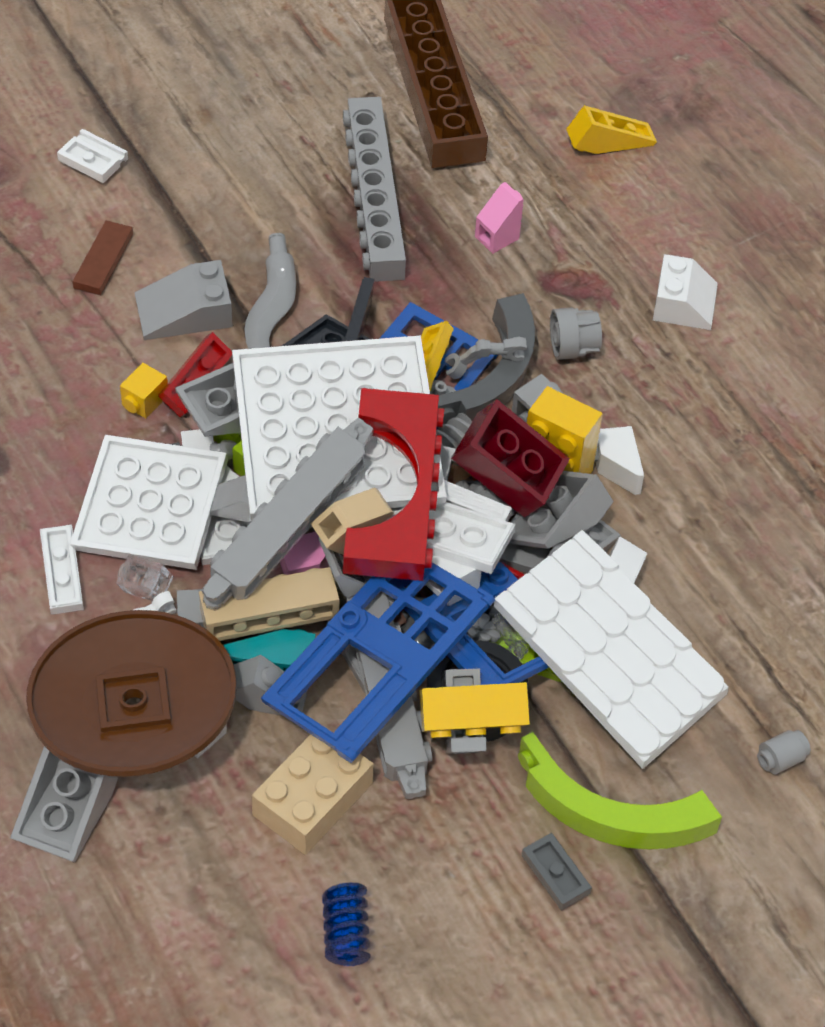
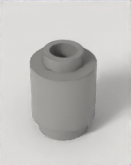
M787 730L761 743L757 758L764 770L776 775L803 762L806 756L810 754V744L801 731Z

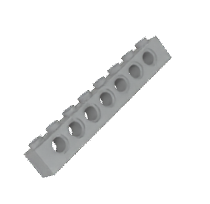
M381 97L348 98V110H343L344 127H349V129L345 130L346 146H351L352 148L348 149L349 166H354V169H351L352 187L357 186V190H354L355 207H360V210L356 212L357 227L363 228V231L359 232L360 248L366 249V253H362L363 270H369V277L375 279L374 282L405 280L406 257Z

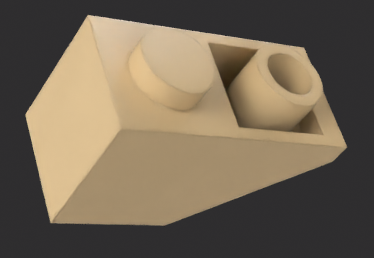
M374 487L334 502L310 524L327 549L344 555L346 528L373 526L386 521L394 512L379 490Z

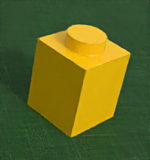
M142 363L120 385L122 405L129 412L137 413L146 419L163 402L158 395L168 384L167 376Z

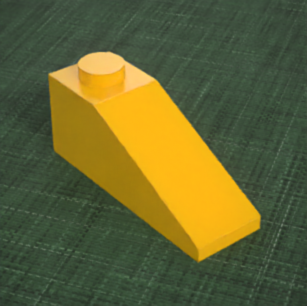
M585 105L566 128L571 144L575 149L594 154L649 147L657 143L649 123Z

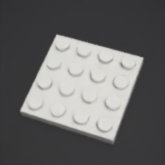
M105 435L70 546L74 547L76 551L197 570L212 518L210 510L217 485L222 483L228 462L227 453Z

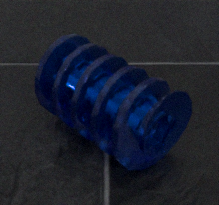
M341 883L328 888L322 894V903L324 904L323 917L325 918L323 929L326 932L324 934V944L326 945L325 958L334 964L356 966L367 962L371 958V954L364 951L370 947V940L365 938L369 934V927L363 924L369 918L368 913L363 911L368 907V900L363 897L367 894V887L364 884Z

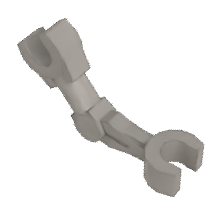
M514 337L504 339L503 343L490 342V340L485 339L478 340L475 343L476 345L470 347L463 355L460 356L452 353L445 358V362L452 366L446 373L453 379H458L464 375L469 363L482 357H489V355H502V358L522 361L524 360L523 350L527 349L526 338Z

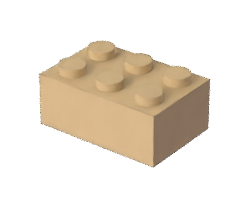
M310 734L251 795L252 815L304 855H307L373 784L374 763L361 754L352 763H349L340 757L337 751Z

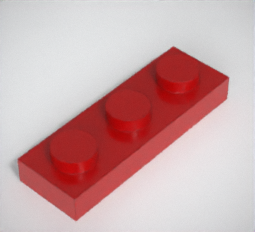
M211 332L203 339L158 397L179 417L185 415L188 410L176 393L175 388L222 368L232 356V351Z

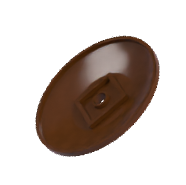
M130 610L115 612L93 618L73 627L44 651L34 666L28 681L26 695L27 710L32 728L38 739L53 755L63 762L86 772L99 775L121 777L146 775L172 768L187 761L215 740L227 724L234 708L237 692L236 674L232 660L225 647L212 633L187 618L161 611ZM130 698L142 699L141 702L134 705L125 703Z

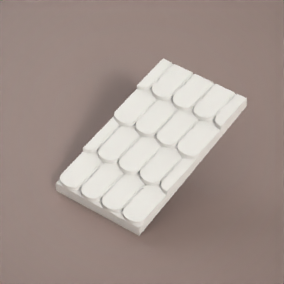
M583 530L495 598L494 607L642 769L650 764L728 693L729 687L724 683L723 677L692 648V643L650 603V599L619 569V565Z

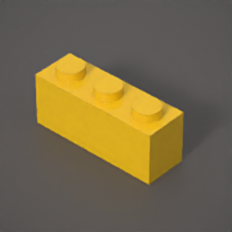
M527 682L422 688L420 690L422 732H430L431 738L452 737L451 730L465 729L466 736L486 735V728L500 727V734L521 733V726L530 725Z

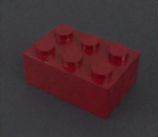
M498 399L477 413L451 457L454 462L524 518L545 505L570 460L568 456Z

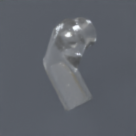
M500 613L495 614L492 618V623L507 645V649L519 660L523 659L524 655L529 651V644Z

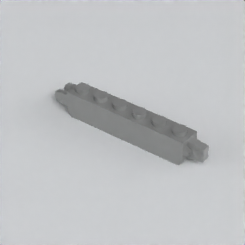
M357 418L345 429H341L338 426L331 434L326 433L319 440L316 446L317 450L310 457L305 456L299 462L295 469L296 473L290 480L284 479L278 485L274 493L275 496L268 504L263 502L257 508L252 522L247 527L241 526L232 538V544L225 551L221 549L215 554L210 562L211 578L207 581L202 591V594H204L203 603H205L206 608L218 610L221 604H224L231 596L237 600L247 599L310 529L312 526L310 523L335 501L364 468V448L373 435V428Z
M364 576V577H365L366 581H368L372 576ZM381 591L364 610L380 618L393 604L394 599ZM355 595L349 598L346 597V601H350ZM392 621L389 624L390 626L401 632L399 622L394 623ZM354 647L365 696H367L390 669ZM416 691L375 736L384 776L391 781L399 782L405 799L426 795L425 775L428 762H432L429 741L423 742L421 735V711H415L413 701H417Z

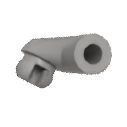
M228 439L222 440L221 443H212L210 450L227 453V466L233 469L232 448L236 443Z

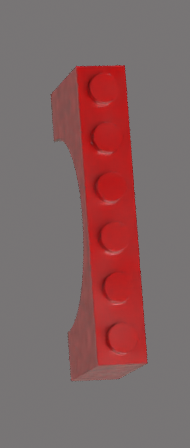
M361 388L358 418L373 428L372 436L390 443L406 457L414 471L417 488L409 503L389 520L368 527L346 528L343 574L423 581L424 569H431L433 549L426 548L427 539H434L435 520L429 519V510L436 511L438 491H431L432 482L438 483L440 463H433L434 455H440L442 443V435H436V427L443 428L444 408H438L439 395Z

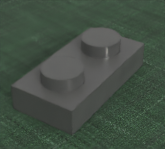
M553 833L522 849V857L561 911L591 894V885Z

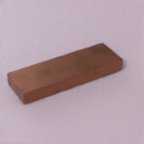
M105 220L72 281L73 288L97 295L102 294L133 236V227Z

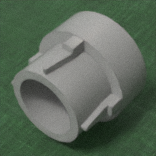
M573 307L552 309L550 314V337L556 360L573 359L585 356L587 353L600 352L602 346V327L597 311L578 310V308L574 309Z

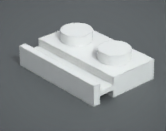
M81 129L77 137L74 136L57 152L58 161L102 183L120 168L122 161L126 162L128 160L126 150L84 129Z

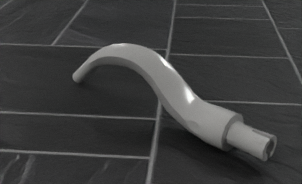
M273 233L269 236L270 256H268L265 263L267 285L250 310L245 322L244 330L248 349L270 347L271 331L291 309L295 301L297 286L293 256L287 253L286 239L282 233Z

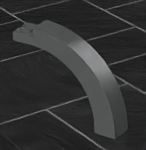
M524 293L497 299L492 320L499 332L501 343H503L504 339L514 337L526 338L527 349L523 350L524 360L512 361L502 358L495 369L476 384L458 391L439 395L438 408H444L443 424H447L458 413H464L473 421L478 412L496 399L506 405L513 398L514 392L520 388L530 363L535 342L534 319Z

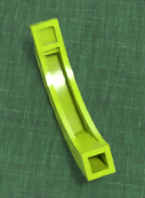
M534 732L521 737L518 759L522 767L528 771L525 787L550 814L581 834L611 845L650 850L685 846L708 838L718 831L722 816L703 790L686 798L663 804L640 805L611 800L589 791L571 779L551 758Z

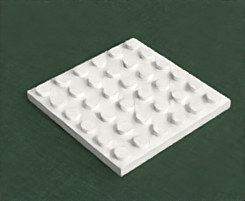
M421 335L232 350L250 520L254 519L255 511L263 502L268 504L275 496L274 493L278 485L284 479L290 480L296 473L295 469L299 462L305 456L310 457L317 450L316 446L319 440L326 433L331 434L338 426L341 429H345L358 418L361 388L430 394ZM372 436L364 448V468L334 502L375 487L379 490L390 508L405 507L417 488L414 471L406 457L396 447L383 439ZM434 455L433 463H440L438 483L432 482L431 491H438L437 504L446 503L447 495L440 455Z

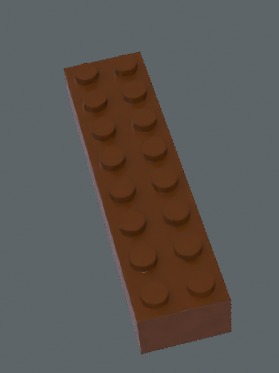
M385 0L384 21L431 168L486 161L488 135L441 0Z

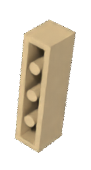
M330 567L321 569L311 568L305 572L289 575L279 574L273 578L264 579L247 599L237 600L231 596L224 604H221L218 610L206 608L205 603H203L204 594H202V591H199L200 612L204 628L219 641L330 620L339 611L340 599Z

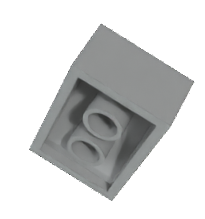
M221 260L190 264L135 292L144 340L232 327V306Z
M233 363L175 388L176 393L204 437L241 433Z
M563 471L545 505L525 518L519 513L515 515L510 522L516 524L515 533L509 543L548 549L576 535L581 530L585 531L597 525L614 501L597 474Z
M44 746L10 838L75 862L112 797L119 776L99 775L75 768L60 760Z

